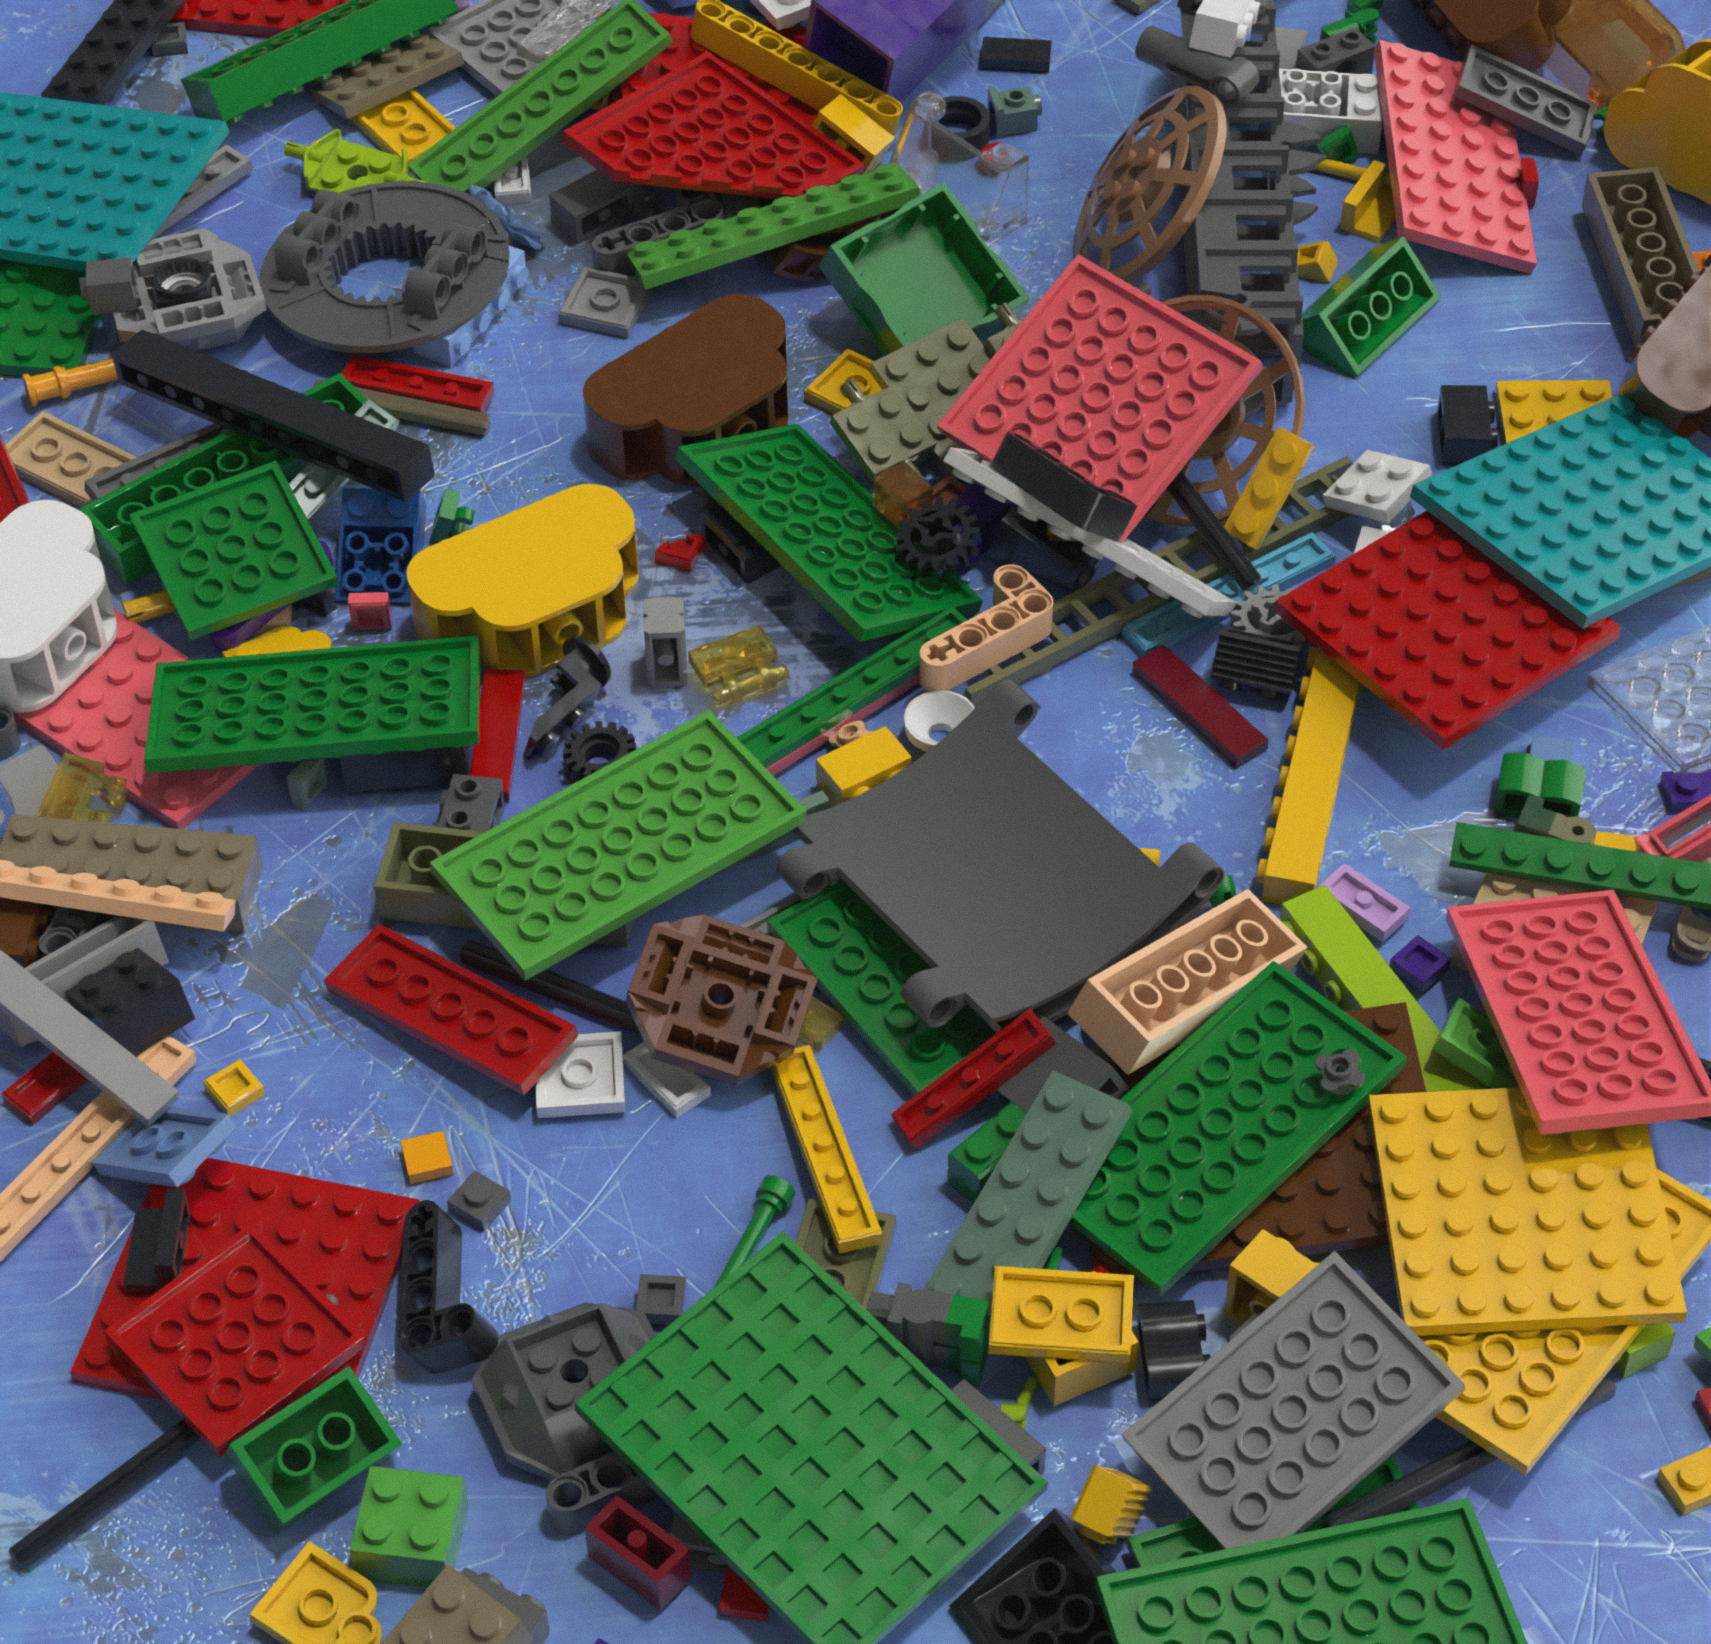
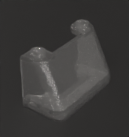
M927 89L912 99L889 163L900 164L919 186L921 194L945 182L974 221L984 242L988 247H991L1027 224L1029 156L1009 144H998L985 152H981L938 122L946 113V103L941 96Z

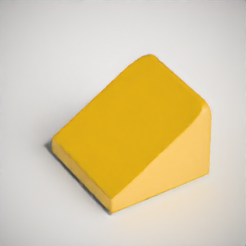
M1328 240L1299 246L1297 258L1298 277L1323 283L1330 282L1337 267L1338 258Z

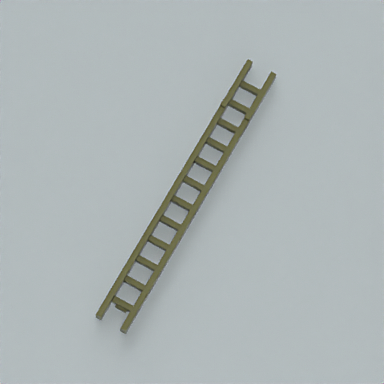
M1347 456L1295 482L1281 510L1293 505L1304 518L1287 526L1277 516L1270 528L1274 533L1265 537L1259 550L1234 538L1243 547L1241 550L1250 562L1311 532L1316 533L1352 515L1351 513L1326 506L1317 510L1305 499L1320 490L1326 492L1352 466V461ZM1227 520L1221 522L1223 526L1225 525ZM1198 531L1153 552V554L1204 584H1208L1229 573ZM1201 551L1212 564L1193 572L1182 559ZM1115 571L1053 602L1052 631L1048 637L1054 643L1036 653L1030 647L1018 653L1022 660L1004 669L997 664L986 670L989 676L966 687L965 697L975 706L998 683L1004 680H1012L1018 684L1036 674L1044 675L1052 671V666L1121 632L1123 625L1176 598L1170 596L1169 599H1165L1147 588L1150 582L1136 577L1134 580ZM1138 582L1150 595L1131 604L1119 591ZM1106 598L1118 611L1099 620L1087 607ZM1075 614L1086 627L1066 636L1055 623Z

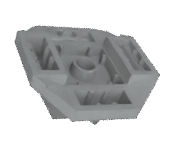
M202 228L150 239L133 262L138 285L137 310L112 312L120 342H127L140 330H145L184 347L191 348L194 351H200L239 342L255 317L267 309L250 254L231 243L219 240L216 234ZM181 258L210 262L212 298L157 309L153 280L155 267H160L169 261ZM181 280L173 283L168 290L175 292L195 288L199 284L192 280Z

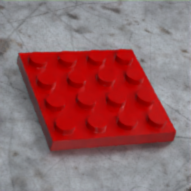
M252 1223L104 1330L106 1340L219 1457L226 1453L232 1442L286 1408L368 1345L366 1335Z

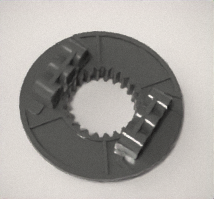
M396 181L365 185L340 193L321 189L314 197L312 209L309 212L302 211L296 218V221L271 246L260 271V286L269 314L285 331L300 340L321 348L350 353H378L401 350L433 341L453 332L472 320L488 306L501 289L507 276L510 261L508 239L501 222L487 206L474 197L447 186L415 181ZM388 251H392L394 255L407 251L408 256L419 253L420 259H424L423 269L414 268L409 273L405 284V291L402 292V297L399 299L391 295L383 302L379 297L366 302L365 296L354 300L353 293L344 295L343 288L337 287V284L342 282L341 275L349 274V266L358 267V260L370 261L373 254L385 257Z

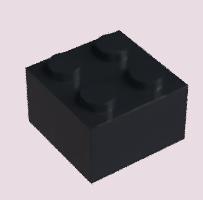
M139 948L121 954L116 958L115 962L95 974L83 977L77 985L65 991L72 1007L134 1056L195 1019L179 979Z

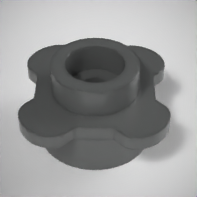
M1347 1049L1342 1054H1334L1332 1056L1322 1054L1317 1057L1315 1066L1322 1073L1321 1087L1324 1091L1344 1095L1364 1084L1365 1075L1359 1071L1357 1064L1359 1062V1054L1356 1051ZM1343 1069L1344 1072H1336V1070Z

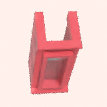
M1711 794L1650 832L1634 837L1637 852L1703 862L1711 857Z

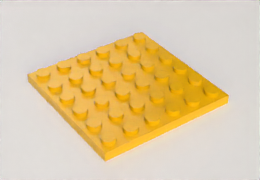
M1519 1087L1369 1095L1368 1110L1401 1319L1418 1336L1685 1322L1687 1309L1647 1124L1540 1135Z

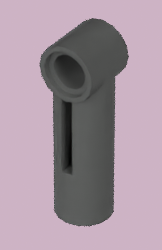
M1148 26L1142 32L1137 42L1135 55L1138 60L1209 91L1218 98L1223 106L1228 108L1235 107L1258 85L1260 80L1256 66L1248 59L1239 56L1230 60L1221 55L1189 48V41L1155 26Z

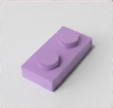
M1346 863L1341 865L1318 886L1326 885L1354 922L1382 943L1409 919L1411 910L1409 906Z

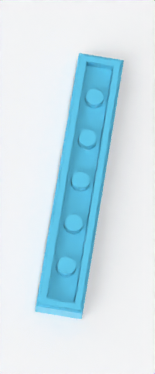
M1311 532L1251 563L1261 575V581L1257 586L1262 585L1266 591H1272L1273 585L1278 584L1279 591H1283L1335 565L1336 555ZM1230 573L1206 584L1233 601L1236 599L1243 600V593L1245 591L1239 587ZM1257 587L1248 591L1255 595L1257 594ZM1175 599L1123 625L1122 636L1142 657L1163 644L1169 648L1231 617V614L1230 616H1215L1214 619L1203 615L1202 619L1181 609L1180 607L1183 602Z

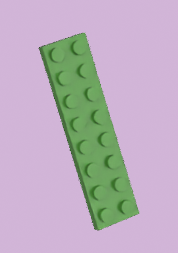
M623 0L412 161L408 166L417 179L447 186L468 194L470 183L485 188L669 47L673 40L670 34L635 0Z
M883 164L878 166L874 172L862 176L858 174L849 175L842 178L840 183L831 186L819 185L807 190V194L796 197H780L774 200L772 205L759 209L755 207L741 210L737 216L725 220L721 218L712 219L704 223L703 227L691 231L678 230L671 233L669 238L657 242H641L634 247V251L627 253V258L631 269L644 289L647 290L900 208L905 203L920 196V188L900 164Z

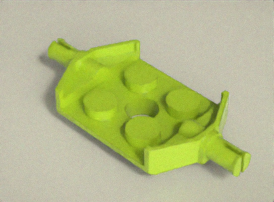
M338 128L312 142L310 146H303L288 141L284 147L285 156L303 161L306 188L316 192L326 189L340 193L352 188L383 182L415 181L429 183L410 177L406 148H402V156H397L343 140L341 130ZM356 175H365L357 178L356 180L351 179Z

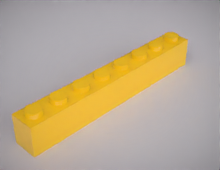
M1318 647L1309 648L1306 671H1311L1312 673L1311 677L1303 676L1299 700H1303L1305 703L1304 707L1296 705L1292 729L1298 730L1297 736L1289 735L1285 759L1291 760L1290 767L1282 765L1278 790H1283L1284 793L1283 797L1275 796L1271 820L1277 821L1276 828H1267L1263 851L1270 854L1268 860L1260 859L1256 883L1263 884L1262 901L1279 905L1317 887L1361 683Z

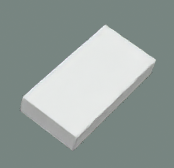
M644 1041L623 1055V1064L676 1119L711 1096L710 1086L697 1073L653 1059Z

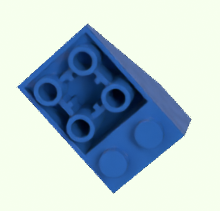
M342 488L337 562L338 586H336L335 602H348L349 593L389 592L390 604H411L407 582V567L412 558L423 550L427 503L420 490L404 502L372 488Z

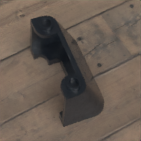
M1158 499L1153 504V506L1148 510V512L1144 515V517H1146L1152 511V509L1158 502ZM1013 508L1001 520L986 555L988 559L1000 567L1009 564L1018 565L1034 578L1071 590L1077 585L1084 588L1094 576L1097 570L1094 566L1099 562V559L1090 556L1081 549L1084 544L1080 541L1049 542L1047 522L1038 519L1037 522L1032 521L1019 514Z

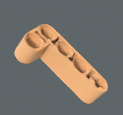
M1009 564L999 567L993 575V607L922 645L919 681L922 688L928 692L936 690L949 691L1046 639L1052 631L1053 598L1050 593L1021 566Z

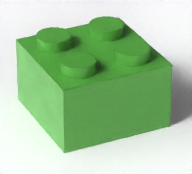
M370 1466L349 1549L353 1570L372 1581L429 1587L447 1564L455 1568L469 1506L464 1477Z

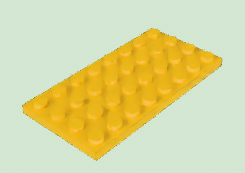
M1657 1169L1681 1281L1711 1244V1201ZM1646 1324L1418 1336L1465 1384V1391L1435 1417L1526 1476Z

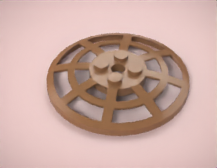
M1185 86L1175 89L1149 105L1128 126L1107 154L1089 187L1077 223L1075 257L1079 254L1087 259L1086 244L1090 239L1093 245L1102 249L1100 267L1130 284L1152 270L1175 247L1202 208L1215 181L1225 149L1227 133L1226 115L1222 103L1215 95L1199 86ZM1195 96L1203 104L1205 112L1187 122L1183 115L1174 111V109L1183 99ZM1165 121H1171L1176 130L1163 140H1157L1155 137ZM1152 124L1145 137L1135 142L1137 134L1146 126ZM1207 124L1206 144L1198 171L1183 170L1188 154L1189 134ZM1177 143L1174 162L1172 168H1170L1171 152L1169 148ZM1175 186L1190 187L1175 215L1156 237L1151 222L1164 207ZM1102 188H1104L1101 195L1103 200L1095 210V205L1097 203ZM1106 213L1110 215L1105 236L1102 237L1098 234L1095 227ZM1134 220L1135 223L1130 228L1116 235L1119 222L1126 223ZM1140 235L1146 249L1127 264L1110 270L1112 250L1126 245Z
M1187 295L1168 299L1161 303L1179 313L1195 309L1224 311L1223 321L1229 324L1222 323L1220 335H1216L1258 358L1245 345L1235 340L1239 318L1242 317L1263 330L1277 345L1283 355L1280 360L1268 368H1265L1262 363L1263 369L1182 468V472L1186 476L1193 460L1212 459L1218 478L1205 482H1191V484L1199 494L1222 489L1228 509L1214 513L1219 521L1222 522L1229 518L1241 496L1236 481L1244 477L1256 465L1275 433L1273 429L1276 417V399L1273 383L1289 372L1294 383L1296 401L1292 433L1299 437L1301 436L1305 412L1303 378L1297 359L1286 339L1270 321L1258 312L1227 298L1213 295ZM1260 391H1263L1265 403L1263 427L1245 421V400ZM1239 436L1256 441L1257 443L1248 457L1237 468L1232 470L1226 451L1236 442ZM1167 489L1161 494L1152 511L1146 516L1150 520L1173 526L1194 527L1187 516L1168 513L1174 499Z

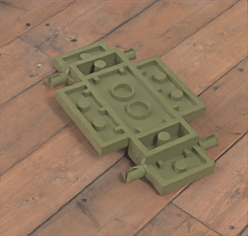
M1003 303V306H998L994 311L1006 328L987 338L985 345L981 343L965 319L961 318L872 362L868 371L882 391L865 396L854 379H850L849 382L847 380L842 384L840 389L852 404L850 407L832 415L830 424L871 482L887 474L902 473L911 488L915 490L926 481L916 466L929 459L934 461L944 477L951 475L959 482H964L952 474L954 467L943 460L950 447L965 448L939 433L937 424L1024 320V318L1018 319L1007 303Z

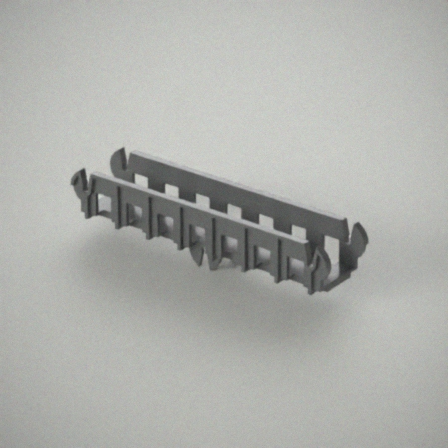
M1193 0L1190 11L1180 8V38L1190 42L1195 15L1203 0ZM1268 0L1265 12L1258 15L1256 23L1252 25L1250 41H1245L1243 47L1237 46L1231 58L1225 57L1230 60L1239 56L1248 59L1256 66L1260 80L1258 85L1235 107L1228 108L1223 106L1226 115L1227 133L1221 164L1202 208L1182 237L1186 296H1218L1234 300L1258 312L1268 321L1274 323L1275 328L1286 339L1297 359L1300 369L1304 335L1302 323L1303 296H1300L1297 269L1298 245H1295L1293 225L1310 218L1318 210V205L1294 201V197L1316 194V188L1295 175L1314 169L1323 161L1324 155L1298 150L1289 151V148L1321 144L1322 137L1311 129L1299 124L1284 122L1285 100L1281 96L1279 74L1280 50H1277L1275 31L1276 5H1273V0ZM1172 75L1173 90L1185 86H1196ZM1192 96L1183 99L1174 111L1183 115L1188 122L1204 113L1205 109L1200 100ZM1229 123H1259L1258 131H1229ZM1207 124L1189 134V148L1183 170L1198 171L1206 144ZM1232 171H1262V177H1233ZM1179 185L1180 205L1190 189L1188 186ZM1236 220L1266 221V225H1236ZM1240 271H1270V274H1240ZM1215 309L1187 311V318L1215 334L1220 335L1222 323L1229 324L1223 321L1224 311ZM1242 317L1239 318L1235 335L1236 341L1245 345L1255 355H1279V360L1283 357L1277 345L1263 330L1251 321ZM1289 372L1273 383L1276 407H1286L1287 402H1292L1294 383ZM1263 391L1245 400V418L1258 413L1261 407H1265Z

